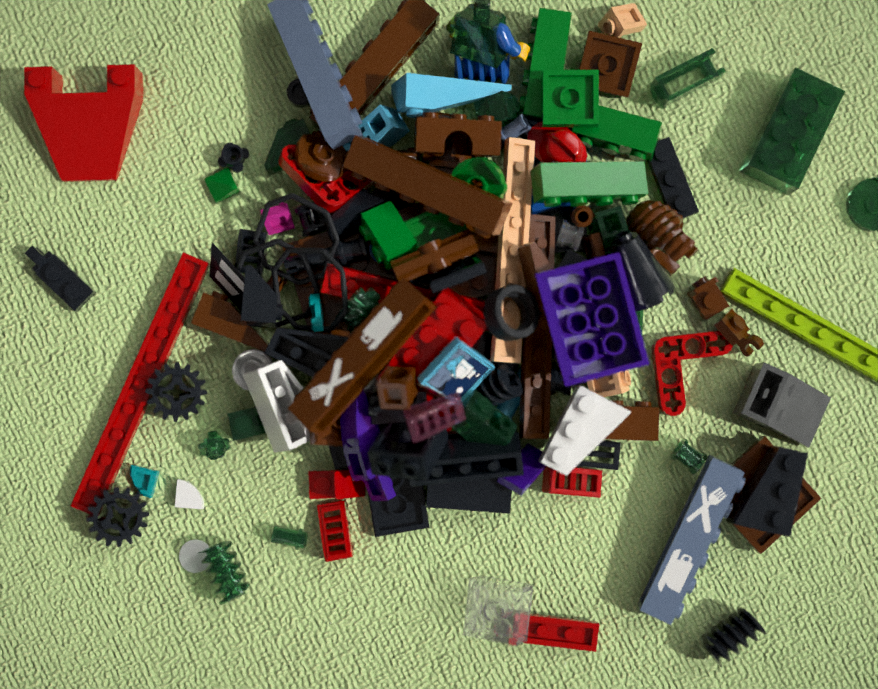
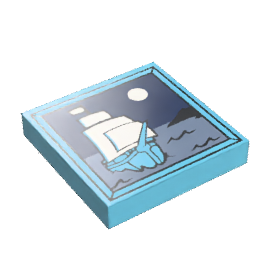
M455 337L417 379L420 384L448 397V399L444 400L458 408L493 371L495 366L491 361Z

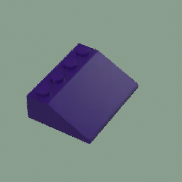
M620 253L535 274L565 387L650 365Z

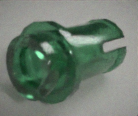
M275 525L271 543L293 546L295 550H299V548L305 549L308 532H303L302 528L298 531Z

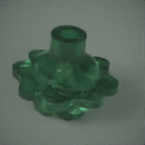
M210 431L207 433V438L203 440V443L198 444V449L200 450V455L206 456L210 460L223 458L226 451L231 449L228 438L218 436L217 431Z

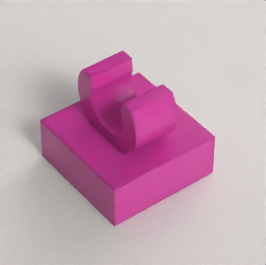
M282 202L279 203L280 205L270 207L264 223L269 235L295 229L294 220L287 203Z

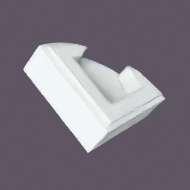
M177 479L175 507L204 509V499L198 489L187 480Z

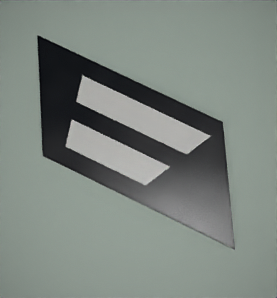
M212 242L209 277L242 312L245 277Z

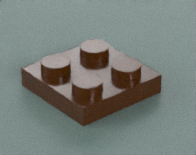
M589 31L579 70H599V92L628 98L642 43Z

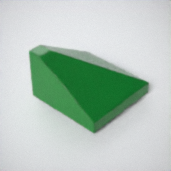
M228 167L204 179L216 204L241 192Z

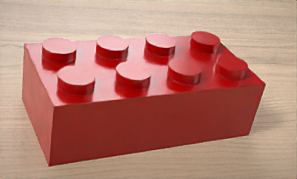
M450 288L439 291L431 301L436 306L435 310L380 370L376 380L379 381L387 366L415 367L417 384H420L417 378L455 337L472 348L487 328L483 312ZM417 385L418 392L425 391ZM426 391L428 404L435 395Z

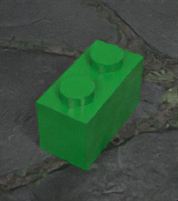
M391 201L361 213L362 225L359 226V231L364 241L371 243L372 253L378 263L382 262L387 271L393 269L390 262L417 251L415 238Z

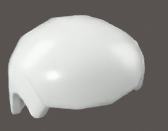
M256 349L245 350L240 353L232 366V375L235 383L242 389L249 390L243 374L273 363L272 359L264 351Z

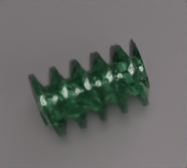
M222 541L198 552V554H207L201 561L202 564L211 563V566L205 571L206 574L216 575L210 583L220 584V587L214 592L215 595H225L219 602L220 605L240 597L250 587L249 581L240 582L246 576L245 571L236 572L242 565L241 562H231L237 555L236 551H227L232 545V541Z

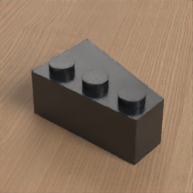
M277 327L265 353L313 377L316 372L321 370L330 361L333 353L341 348L350 337Z
M770 446L755 470L753 479L747 489L742 492L738 504L732 514H729L726 521L735 525L791 537L808 453L784 447Z

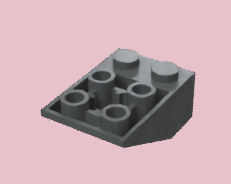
M765 362L755 363L733 414L809 448L831 397Z

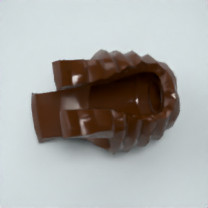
M647 200L638 203L628 213L625 221L627 230L638 233L669 276L679 269L680 265L676 262L677 260L681 259L684 255L689 259L699 250L694 245L695 241L682 230L683 216L678 214L676 210L671 209L669 205H663L661 201Z

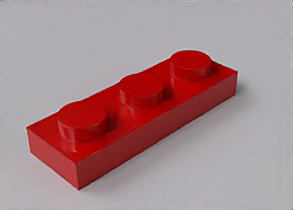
M515 612L512 641L596 652L599 623L597 621Z

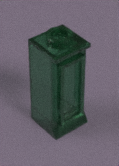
M714 48L654 78L650 85V93L654 101L660 103L662 109L712 82L718 81L726 72L724 67L716 70L710 60L716 53ZM698 68L701 70L704 79L669 95L664 85Z

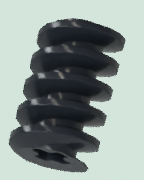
M506 364L501 365L499 368H494L463 401L465 409L475 414L519 397L523 394L522 381L514 373L513 369Z
M742 607L737 609L740 618L730 614L728 616L730 624L723 620L720 621L719 624L722 631L715 627L711 628L713 638L705 633L702 635L705 648L721 668L722 665L719 658L722 657L730 662V650L739 655L738 644L749 648L748 637L757 642V630L764 635L767 634L758 620Z

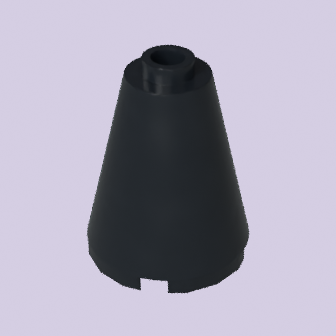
M625 230L616 234L615 240L611 243L612 253H620L635 311L649 309L664 301L663 295L669 292L671 296L674 292L675 287L672 280L638 233Z

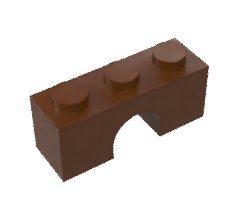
M423 112L422 117L415 119L414 153L441 155L444 153L446 137L451 133H459L469 143V156L498 157L500 156L502 121H494V116L478 115L477 120H468L465 114H450V118H439V113Z

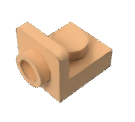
M635 3L611 7L598 23V27L603 34L619 38L622 35L641 32L647 26Z
M628 370L587 381L588 390L602 397L625 393L629 391V386L631 385V377Z

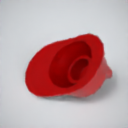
M540 121L528 132L527 140L535 141L534 156L541 163L586 162L587 151L585 145L567 127H542V121Z

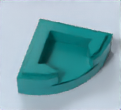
M320 293L310 294L309 306L312 314V330L314 332L324 331V314Z
M134 464L131 465L130 477L135 487L143 496L153 498L160 471Z

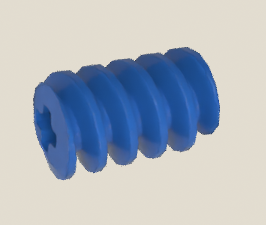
M454 51V78H468V80L478 78L479 81L484 82L489 78L492 83H496L497 78H500L502 84H506L509 78V54L504 58L502 52L497 51L495 58H493L491 52L486 51L484 58H482L480 52L475 51L473 58H471L469 51H464L463 57L460 58L458 51Z

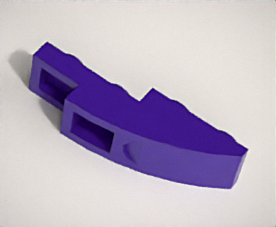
M362 391L340 416L344 454L352 480L364 481L371 501H388L396 496L391 478L372 475L368 450L380 433L379 424L372 425V417L369 415L370 402L367 395Z

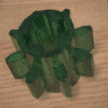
M371 286L367 291L361 287L358 288L347 301V304L351 306L349 314L358 322L363 317L367 319L371 310L380 304L378 302L381 299L380 294Z

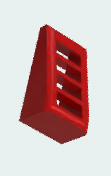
M547 466L543 470L542 492L601 498L603 470L574 468L568 474L567 489H564L565 475ZM577 474H580L579 490H575ZM587 474L591 475L590 491H586Z
M345 500L317 505L325 562L353 557L354 553ZM340 510V515L325 518L324 512ZM338 521L342 523V526L327 529V523ZM343 532V538L329 540L328 535ZM345 544V549L331 551L330 546Z

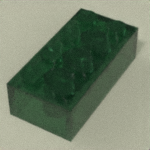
M795 67L785 77L740 172L786 195H790L798 190L845 91Z

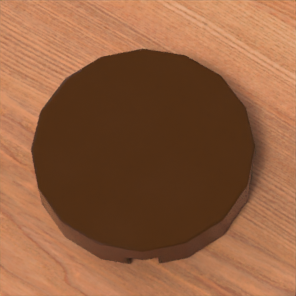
M313 131L312 134L301 136L295 147L294 158L298 167L306 175L315 180L329 182L341 178L347 170L343 165L348 150L346 151L343 145L333 150L325 140L322 131Z

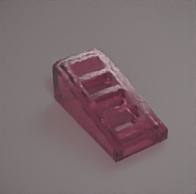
M459 392L410 407L409 410H403L413 443L424 440L466 419ZM454 405L456 413L450 415L448 407ZM443 409L444 417L439 418L438 411ZM433 415L434 420L428 421L427 417ZM422 420L423 423L417 425V422Z

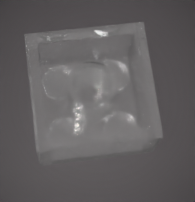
M483 575L469 578L463 635L514 646L526 642L533 584Z

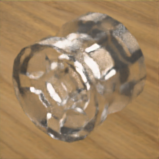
M563 219L555 246H567L570 250L577 252L584 227L571 225L568 220Z

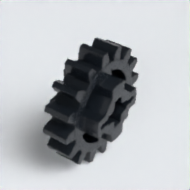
M179 361L175 362L174 368H170L168 363H164L165 370L163 372L157 368L154 370L157 375L156 379L148 378V382L153 387L145 389V393L152 394L147 403H155L156 406L153 412L163 411L162 419L164 420L169 415H173L174 422H177L179 415H183L184 419L188 420V412L192 411L197 414L199 412L195 406L197 404H205V401L200 398V395L207 394V390L200 389V386L206 383L205 379L197 380L196 377L200 371L197 369L191 373L189 371V363L184 368H180ZM172 374V379L166 385L159 386L160 381L165 376ZM182 374L188 376L195 386H187L182 381ZM176 384L180 386L181 390L187 391L180 393L179 398H173V393H168V390H172ZM158 396L165 397L171 403V409L164 406ZM194 397L188 406L181 409L182 402L187 398Z
M114 485V492H109L106 487L103 488L104 496L100 497L95 494L93 499L96 505L88 504L87 510L93 512V514L86 516L87 522H93L88 527L89 532H98L95 536L97 541L103 537L106 538V546H109L112 540L116 541L118 547H121L122 540L125 539L129 544L133 543L132 535L135 534L141 537L142 533L139 527H147L148 525L147 521L142 518L149 516V511L141 509L147 505L146 501H138L140 496L138 491L131 495L129 486H126L124 491H119L118 485ZM116 498H123L130 502L126 504L117 502ZM106 504V513L98 519L101 507ZM112 506H114L118 513L122 514L123 525L116 518H113ZM137 513L136 521L130 528L128 524L130 518ZM112 528L118 530L119 533H111L106 530Z

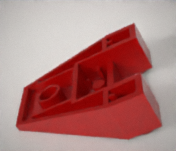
M135 64L107 65V92L63 93V76L52 66L24 67V95L61 181H117L143 103L142 72Z

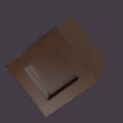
M387 366L377 382L381 409L409 410L418 393L415 367Z

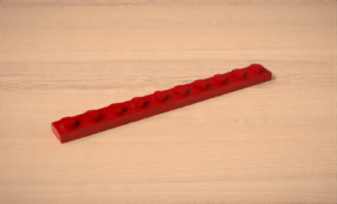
M184 252L182 253L70 505L71 507L87 514H93V512L87 510L88 504L96 505L93 496L96 494L103 497V488L105 487L110 492L147 409V400L152 397V394L145 393L146 388L153 387L148 382V378L156 379L157 375L154 372L156 368L163 372L164 363H167L208 271L210 266L208 262Z

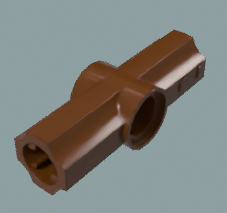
M467 229L446 239H437L417 248L418 251L404 255L390 263L398 282L402 278L409 282L425 274L432 275L450 267L451 263L474 255L478 252V248L472 233Z

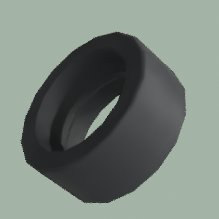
M508 285L496 289L488 295L484 302L483 316L485 324L490 333L497 339L513 341L525 338L534 332L539 322L540 313L536 299L529 290L520 285ZM505 297H510L520 309V325L515 330L507 325L502 315V302Z

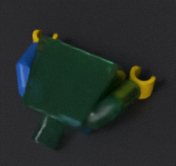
M474 0V4H469L463 11H458L446 25V30L450 34L449 37L452 38L451 54L497 68L508 55H510V59L515 60L519 57L526 61L530 51V47L527 44L514 40L509 27L506 25V16L502 12L490 9L491 0Z

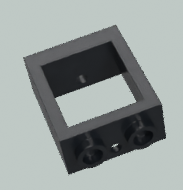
M429 415L428 420L386 423L368 450L372 475L427 481L448 442L445 417ZM398 442L425 444L420 454L394 451Z

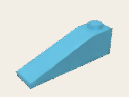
M414 73L404 74L391 85V92L397 112L406 113V116L410 118L422 117L423 112H437L499 97L511 91L510 84Z

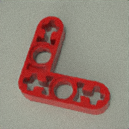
M296 145L285 146L279 156L280 167L318 206L326 209L329 213L336 212L363 188L367 190L375 184V181L369 178L363 181L351 176V170L349 169L345 171L341 178L335 181L323 182L318 180V183H310L305 178L306 174L302 170H298L300 168L296 160L292 159L294 158ZM343 181H351L356 189H347L343 185ZM326 197H328V198L334 197L335 200H334V199L328 200Z
M720 331L667 336L654 342L652 357L658 405L663 414L677 416L686 407L681 360L721 356L731 351L733 346ZM718 336L720 340H725L726 345L721 347V351H719L718 346L707 347L709 353H705L706 343L703 337H707L706 342L716 341ZM695 339L699 343V350L696 354L687 352L685 348L687 340ZM676 340H680L678 351L668 352L667 357H665L664 353H659V347L663 346V342H666L667 346L678 345ZM665 369H671L676 374V379L672 384L664 383L661 378L662 372ZM677 387L678 392H672L673 400H678L679 406H675L673 412L671 407H666L665 405L666 402L670 401V393H663V388L672 389Z

